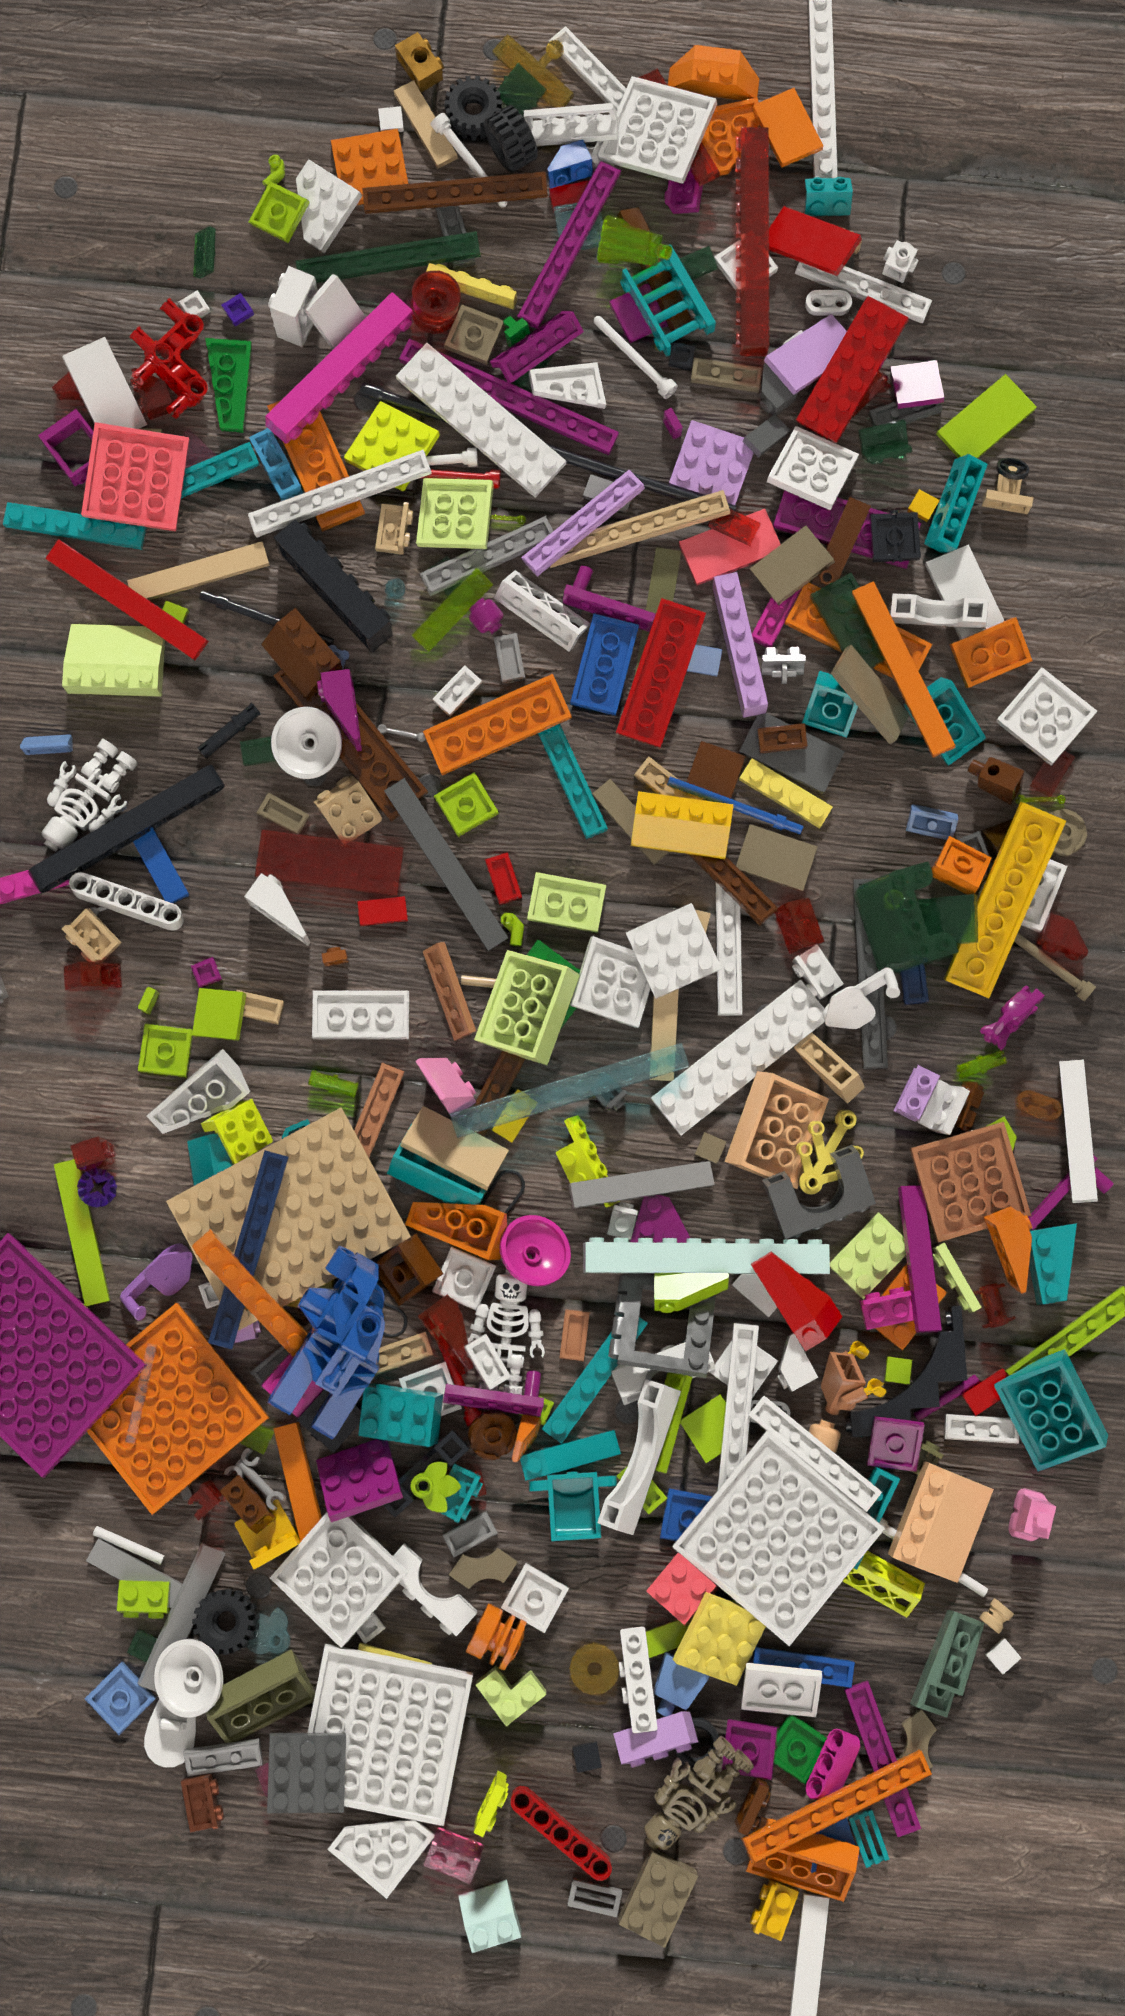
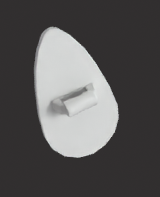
M159 1699L149 1720L144 1737V1748L148 1757L155 1764L162 1767H175L185 1761L184 1750L194 1747L196 1717L186 1718L175 1715Z

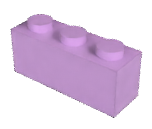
M679 1712L657 1719L656 1731L633 1733L632 1728L613 1733L621 1764H630L631 1768L646 1764V1758L653 1757L654 1760L668 1757V1752L675 1749L677 1753L691 1750V1744L698 1742L690 1712Z

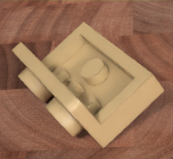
M404 502L403 506L381 505L375 547L377 552L404 555L405 547H409L410 533H407V528L413 522V511L410 510L409 503Z
M86 908L71 925H65L62 928L66 933V939L71 944L77 945L82 950L81 955L90 963H102L121 944V941L90 908Z

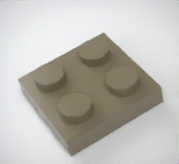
M461 305L444 344V349L487 365L504 327V320Z

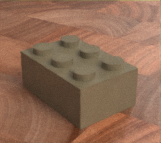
M650 1848L618 1916L619 1925L665 1948L698 1878L697 1870L657 1849Z

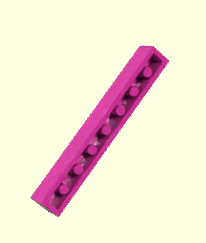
M393 292L388 295L265 416V426L285 444L291 439H297L302 433V428L307 423L309 425L312 424L318 417V413L323 408L327 409L333 403L334 397L339 392L343 393L349 387L350 381L354 377L358 378L363 374L366 369L365 366L370 361L372 363L375 362L381 355V351L386 346L390 347L395 342L397 335L401 331L405 332L411 326L413 310Z

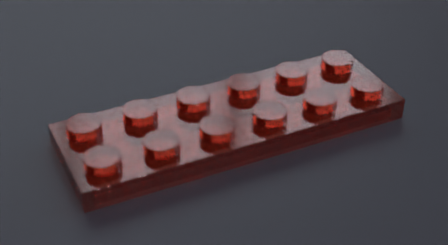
M262 830L255 877L258 878L261 873L266 877L271 874L279 881L398 896L404 848Z

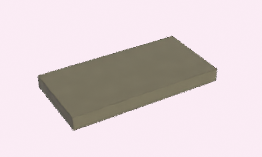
M850 645L843 651L831 675L886 741L891 744L897 740L909 714L854 647Z

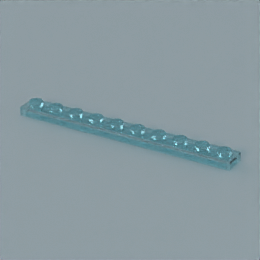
M679 1043L451 1113L450 1117L456 1136L460 1138L689 1067L683 1045Z

